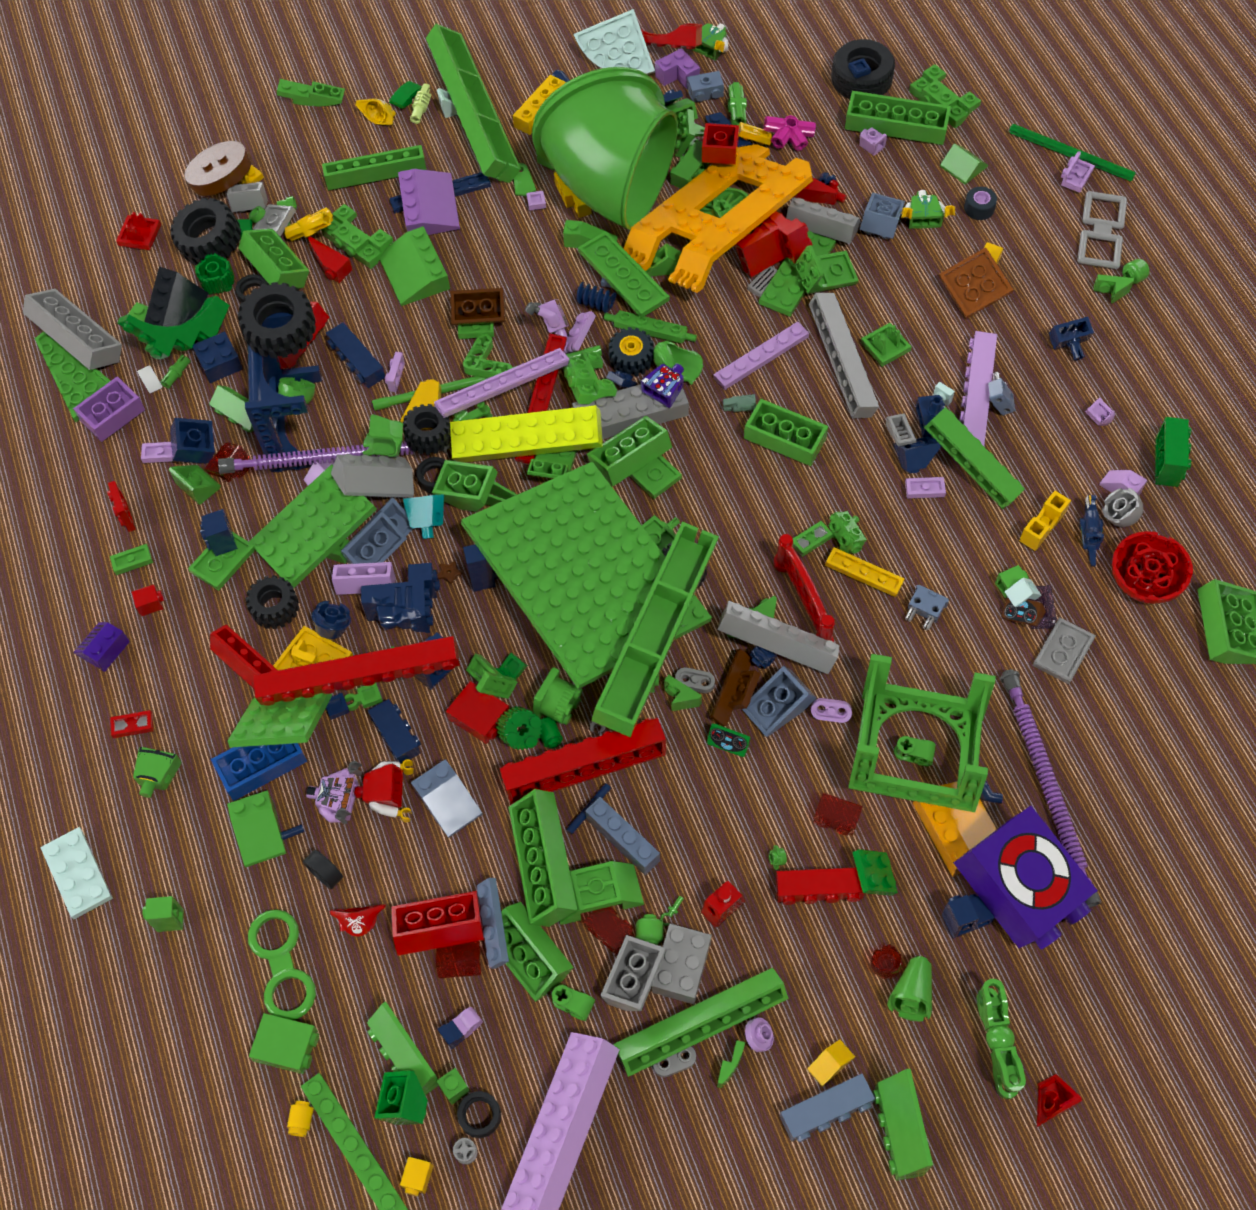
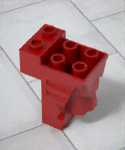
M775 211L762 222V225L756 227L753 233L747 234L735 244L743 271L753 277L786 257L796 263L805 248L809 245L813 246L807 234L809 231L807 225L797 218L792 221L786 219L782 213Z

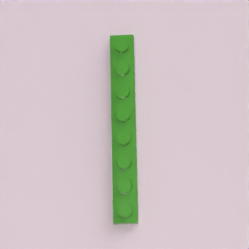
M318 1073L301 1085V1089L379 1210H408L322 1075Z

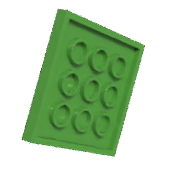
M332 693L315 694L310 698L299 697L290 702L279 701L270 706L261 705L254 696L228 739L229 747L307 743L328 705Z

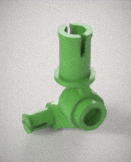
M482 401L477 404V409L469 413L462 410L452 414L454 416L452 421L472 420L483 416L490 418L493 415L490 412V407Z

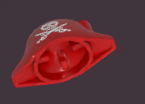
M386 904L333 909L329 913L338 919L340 931H346L352 936L359 937L367 934L374 928L377 916L386 907Z

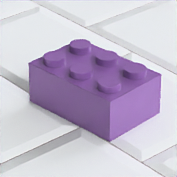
M117 376L74 407L73 410L79 420L102 442L142 413L145 408L140 398Z

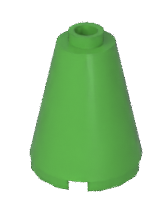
M916 956L910 959L888 998V1008L892 1012L894 1009L898 1011V1016L901 1018L920 1022L924 1020V1017H928V1019L931 1017L932 965L923 956Z

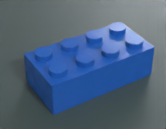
M298 743L233 747L211 759L227 793L233 801L308 762Z

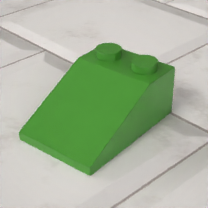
M268 790L227 804L245 868L286 854L275 804Z

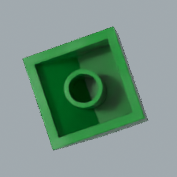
M414 1071L384 1072L374 1119L394 1125L423 1124L428 1100Z

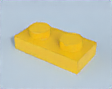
M742 122L739 124V136L741 138L756 141L761 145L771 144V132Z

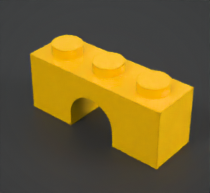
M1054 491L1044 503L1038 516L1033 517L1024 528L1019 541L1036 551L1065 515L1071 500Z

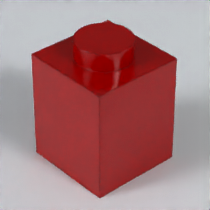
M154 584L131 592L135 607L141 617L164 609L162 604L165 601L164 595L161 590H157Z

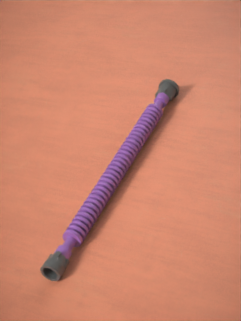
M404 440V444L402 442L400 455H404V452L405 455H409V451L410 455H412L411 447H408ZM450 442L448 446H444L443 453H447V449H450ZM362 444L360 449L359 445H356V449H354V445H352L351 449L349 446H346L345 450L344 446H342L341 450L339 447H336L337 451L332 447V451H330V448H327V452H325V448H322V452H320V449H317V453H315V449H312V453H310V450H307V454L305 450H302V454L300 451H297L298 455H296L295 451H292L293 455L287 452L288 456H286L285 452H282L283 456L278 453V457H276V454L273 453V457H271V454H268V458H266V454H263V458H261V455H258V459H256V455H253L251 460L222 458L218 459L220 474L234 473L247 467H254L257 470V466H259V469L262 470V466H264V469H267V465H269V469H272V465H274L275 469L277 464H279V468H282V464H284L285 468L287 463H289V467H292V463H294L295 467L297 462H299V466H302V462L304 465H307V461L309 465H312L311 461L317 464L316 460H318V463L321 464V460H323V463H326V459H328V463H331V459H333L334 463L337 455L351 454L362 456V452L368 450L369 447L364 448Z
M1013 669L1006 670L1002 673L1000 681L1004 683L1011 699L1016 704V708L1013 711L1026 742L1027 750L1040 781L1039 783L1056 825L1059 838L1063 847L1087 876L1085 868L1088 867V864L1080 847V842H1078V837H1076L1077 834L1074 832L1075 829L1069 817V812L1056 782V777H1054L1055 774L1033 719L1030 706L1028 704L1024 705L1022 699L1020 673ZM1098 892L1085 901L1089 908L1102 903Z

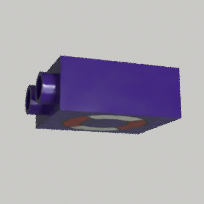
M1031 805L953 862L1019 949L1035 942L1040 950L1053 943L1062 935L1055 925L1065 918L1071 926L1085 917L1091 911L1085 901L1098 891Z

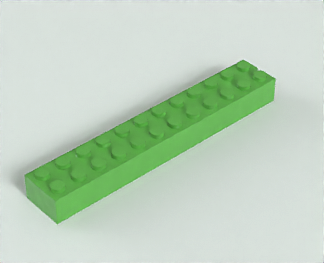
M435 24L427 35L426 40L467 134L466 136L470 141L471 148L481 167V171L487 177L510 183L521 168L461 33Z
M685 522L681 523L595 707L591 721L631 737L713 554L719 536L702 530L698 543H694L699 528Z

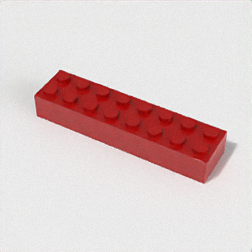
M648 718L636 724L631 737L617 731H607L602 736L596 738L588 737L577 744L570 743L561 749L548 750L536 757L529 756L517 763H507L499 769L510 805L514 804L534 789L554 792L665 756L666 738L659 719Z

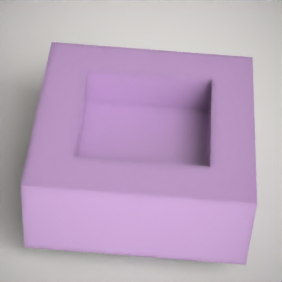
M543 191L527 193L529 210L546 208Z

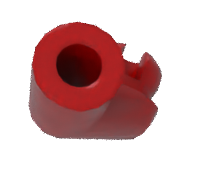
M831 180L828 186L838 191L837 201L844 203L847 195L839 192L838 181Z

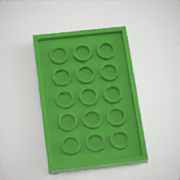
M332 464L249 541L279 576L283 577L285 581L288 580L293 588L377 510L364 495L347 496L343 494L331 475Z

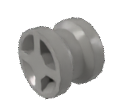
M461 1138L454 1144L453 1154L459 1163L468 1165L476 1159L478 1150L471 1139Z

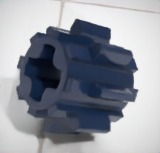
M756 646L750 654L753 658L751 661L759 668L763 667L764 669L769 667L777 657L774 652Z

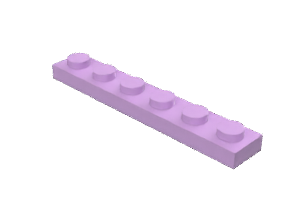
M796 322L713 374V379L723 390H726L807 339L809 332L799 322Z

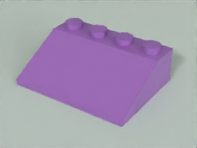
M421 169L398 172L407 231L424 226L427 234L431 235L460 229L451 173Z

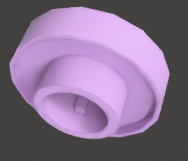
M755 1018L748 1021L745 1035L749 1046L756 1052L769 1050L774 1040L773 1031L769 1023L763 1018Z

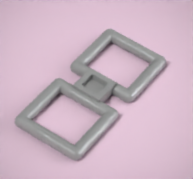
M1092 191L1086 192L1082 222L1093 225V231L1083 230L1081 232L1078 263L1118 269L1120 267L1123 237L1111 234L1112 228H1124L1127 198L1125 196ZM1092 199L1120 203L1118 222L1090 218ZM1087 238L1115 242L1113 261L1085 257Z

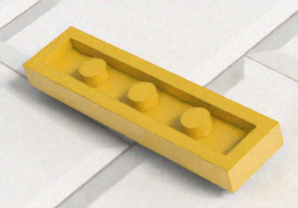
M835 547L825 563V566L894 597L897 596L905 580L896 574Z

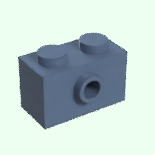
M719 71L687 77V90L693 102L724 97V83Z

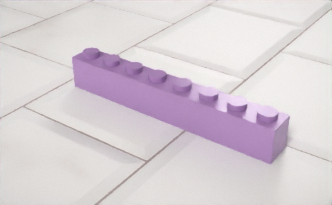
M975 331L974 338H970L969 349L972 350L968 352L967 363H970V366L966 367L965 378H968V382L965 381L963 392L966 393V396L962 398L961 407H964V411H961L959 421L984 446L990 401L988 383L992 382L997 334Z

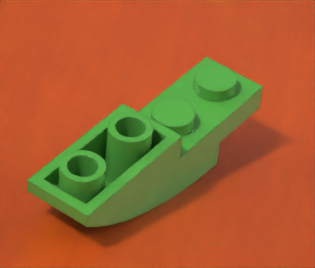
M280 79L277 88L278 96L293 99V104L305 106L340 104L345 92L344 88L318 82H312V86L284 79Z

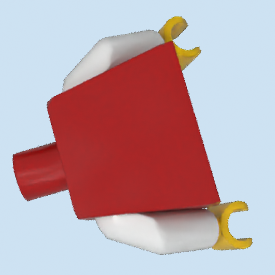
M410 759L404 760L402 764L395 761L380 762L372 771L364 774L363 786L355 788L356 798H362L363 802L370 806V809L381 815L394 818L400 816L403 822H410L411 819L404 817L403 814H412L411 809L403 808L398 810V808L402 807L403 773L406 775L413 774V768H406V766H413V762Z

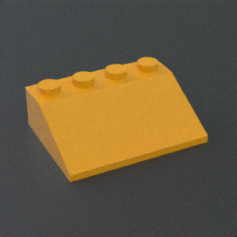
M957 782L940 786L957 789ZM980 799L975 812L913 801L914 808L952 877L961 873L953 862L997 830Z

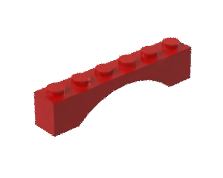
M686 23L667 34H654L641 29L646 45L656 43V46L664 47L666 44H669L672 48L686 46V49H696V46L702 45V24Z

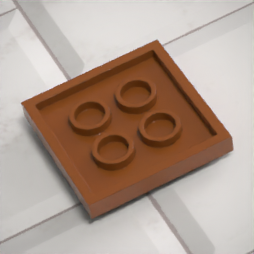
M986 247L939 274L940 279L966 319L1013 293V288Z

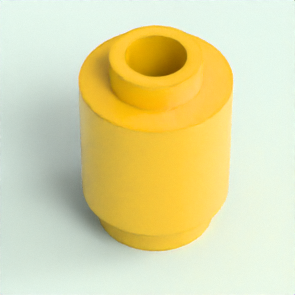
M296 1101V1105H291L287 1124L289 1135L306 1137L307 1131H310L314 1108L309 1106V1102Z

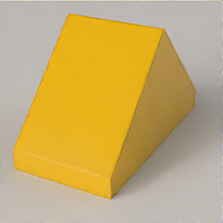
M838 1040L826 1048L807 1070L823 1087L851 1062L855 1055L841 1040Z

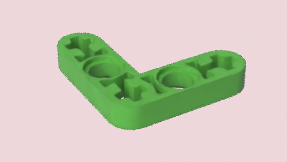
M490 335L479 336L463 361L466 374L484 378H491L512 369V365L486 360L493 348V341Z

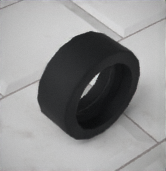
M256 274L241 278L235 287L240 303H244L243 299L246 296L243 294L248 288L254 286L261 287L263 284L269 285L262 276Z
M430 457L418 465L416 471L418 483L427 493H432L436 482L426 481L424 475L431 469H442L445 462L443 458Z
M313 850L303 861L305 867L329 889H333L343 878L338 868L317 850Z
M476 1091L464 1097L457 1111L458 1123L466 1134L474 1138H484L494 1133L500 1124L502 1116L496 1099L489 1093ZM477 1101L489 1104L493 1112L490 1123L480 1129L470 1126L466 1119L467 1109Z

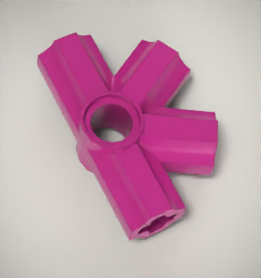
M792 115L786 116V118L765 117L764 130L775 132L771 142L778 149L783 148L790 141L794 149L800 151L808 145L806 137H814L816 123L800 121Z

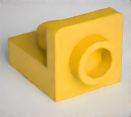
M251 165L247 174L238 183H256L262 180L264 176L263 173Z
M300 639L293 646L291 656L295 664L304 666L319 663L316 655L307 651L304 640Z

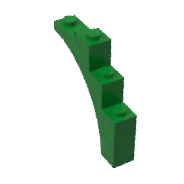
M215 295L207 298L201 309L182 325L169 327L152 325L130 314L120 317L117 324L122 326L124 331L137 336L139 341L147 343L145 350L153 358L160 360L169 357L173 347L179 351L192 349L196 339L201 342L217 335L230 305Z

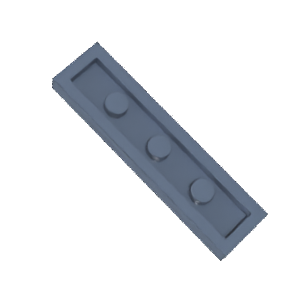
M488 878L477 885V895L479 897L480 915L489 968L497 969L509 962L496 878Z

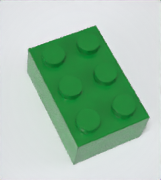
M1165 417L1155 438L1156 485L1178 487L1181 480L1185 479L1186 471L1190 470L1191 459H1189V454L1191 452V443H1189V438L1191 436V427H1189V419Z

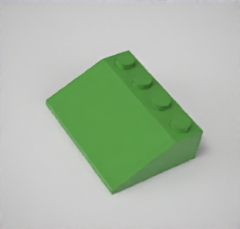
M424 226L406 232L389 245L380 258V262L401 306L450 289L448 275Z
M1217 579L1198 588L1210 660L1224 664H1256V591Z
M905 1069L878 1082L875 1087L876 1090H873L875 1104H879L881 1113H878L879 1124L881 1128L884 1127L886 1134L883 1137L884 1147L886 1151H890L891 1160L888 1161L890 1173L895 1175L896 1181L924 1176L933 1166L911 1069Z

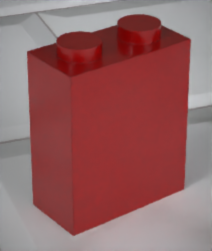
M470 681L446 710L447 718L487 744L490 739L493 740L497 736L499 731L496 728L498 726L497 722H499L498 718H501V715H505V711L508 712L509 705L493 695L480 693L476 689L477 685Z

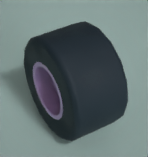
M975 187L967 193L964 210L969 217L975 220H986L995 211L997 196L987 187Z

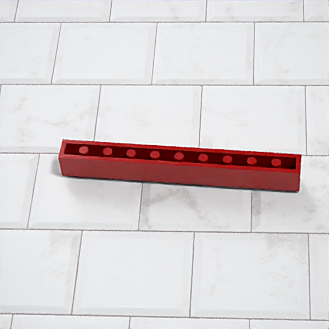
M451 636L253 675L255 698L261 705L270 706L275 702H290L299 697L310 698L315 694H331L335 690H351L355 686L360 685L371 686L375 682H391L396 678H411L421 673L432 674L436 670L441 669L452 670L460 666L457 643L454 637Z

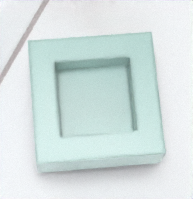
M939 382L935 386L933 395H940L945 405L949 406L955 391Z

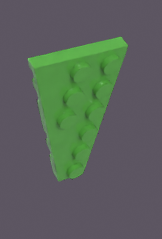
M43 331L34 339L76 423L79 418L73 408L109 383L110 380L96 368L89 370Z

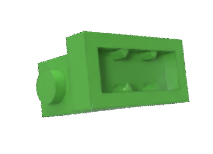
M475 653L466 669L479 682L476 689L480 693L509 699L518 683L514 678L504 676L498 672L480 654Z

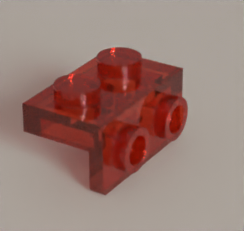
M480 941L437 948L436 968L438 978L481 975Z

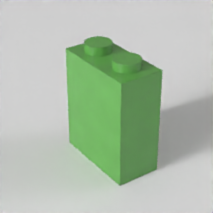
M264 1013L249 1058L253 1062L304 1074L305 1069L310 1067L312 1055H310L312 1048L316 1047L319 1040L318 1030L313 1025Z

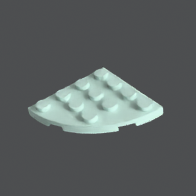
M634 9L574 34L581 50L601 69L629 67L640 70L647 75L655 73V68Z

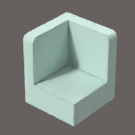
M1027 578L1020 579L1005 591L1015 607L1020 606L1027 599L1036 600L1041 596L1033 581Z

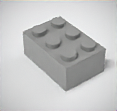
M669 924L663 945L667 950L653 981L652 993L695 1004L712 935Z

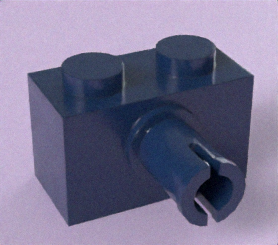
M1087 316L1053 326L1049 332V337L1054 350L1069 347L1073 360L1077 361L1078 359L1085 358L1080 343L1088 341L1094 334V331Z
M940 395L923 396L917 399L915 408L922 437H933L924 427L945 408V403Z

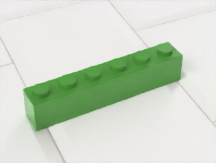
M421 145L322 164L328 190L399 177L398 172L411 169L426 170Z
M946 407L924 427L1002 509L1011 504L1025 490L1021 483L1008 472L1007 468L1001 465L994 455L981 444L980 440L975 438L968 428L955 417L954 413Z

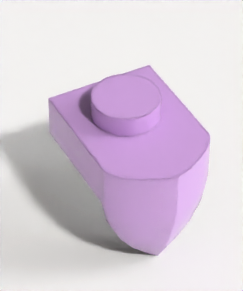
M1098 398L1085 411L1098 426L1110 424L1115 416V411H1112L1101 398Z

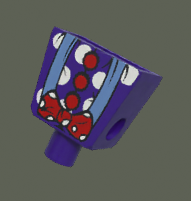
M677 363L672 368L661 364L641 380L642 392L666 407L671 408L683 388L684 377L681 374L684 372V368Z

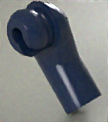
M828 172L822 173L819 181L826 185L831 180H836V176L830 175Z

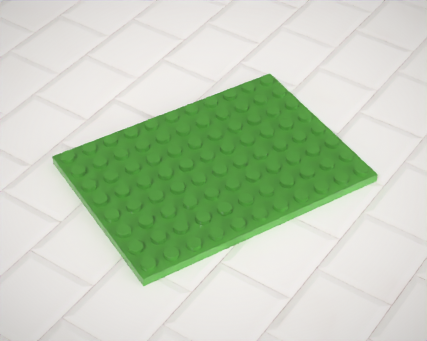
M590 462L461 519V525L576 687L579 689L611 673L666 557L595 464ZM695 595L675 639L711 622V615Z

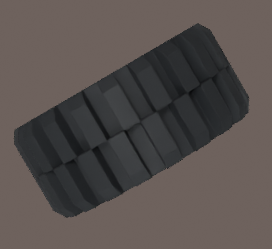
M201 198L200 201L194 200L192 201L193 203L185 205L183 210L180 209L178 211L177 217H174L173 224H171L170 235L173 243L187 261L198 265L201 263V260L204 261L207 255H214V253L221 258L229 257L231 252L237 248V243H239L241 238L240 224L230 208L221 200ZM214 226L208 234L198 237L202 231Z
M272 282L271 285L263 284L261 288L253 289L251 291L252 294H247L243 299L244 303L240 304L238 312L239 326L247 345L255 353L259 352L264 357L270 355L271 358H278V356L286 358L289 354L295 355L299 353V349L303 350L307 346V342H311L316 330L315 316L309 299H307L303 291H299V288L293 285L290 287L287 283L278 284V282ZM288 313L293 315L292 319L282 327L266 328L261 326L263 321L272 314Z

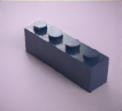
M344 322L326 332V344L330 350H335L341 362L344 361L346 363L347 369L351 373L354 372L356 374V379L360 384L370 388L385 378L383 366Z

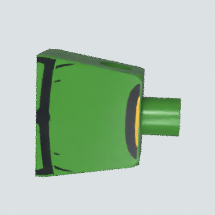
M139 747L133 778L142 786L139 792L141 796L151 798L154 788L160 790L168 788L182 763L177 754Z

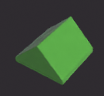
M954 143L941 162L940 167L966 185L986 169L988 164L963 146Z
M198 465L169 468V472L176 485L198 505H201L221 487Z

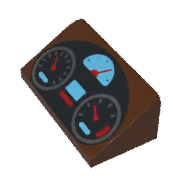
M1007 597L1002 619L1037 627L1046 611L1041 602L1027 599L1020 606L1015 607Z

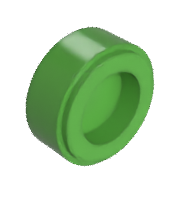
M257 206L250 212L249 219L257 223L264 217L266 211L261 206Z

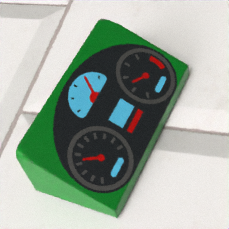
M712 723L707 744L740 757H745L750 746V736Z

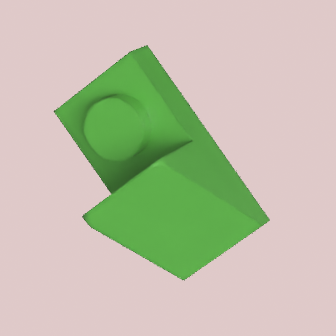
M1098 274L1094 284V291L1111 293V303H1114L1130 292L1134 278Z
M668 674L664 680V689L670 696H676L671 704L672 711L699 707L702 704L701 694Z

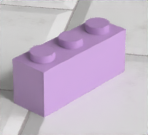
M392 562L334 565L332 582L336 595L360 594L361 586L395 583V574Z

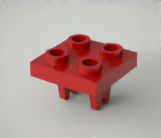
M132 212L131 216L127 215L116 243L118 246L150 250L160 229L161 222L157 219L144 218L142 213H139L137 216L135 212Z

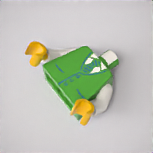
M709 23L705 24L702 27V45L696 46V49L691 50L716 61L721 52L726 53L728 51L726 27L721 23L717 27Z
M920 190L916 193L917 196H913L911 202L902 208L901 218H909V229L938 228L942 226L944 216H955V206H944L938 201L937 196L927 195L925 190Z

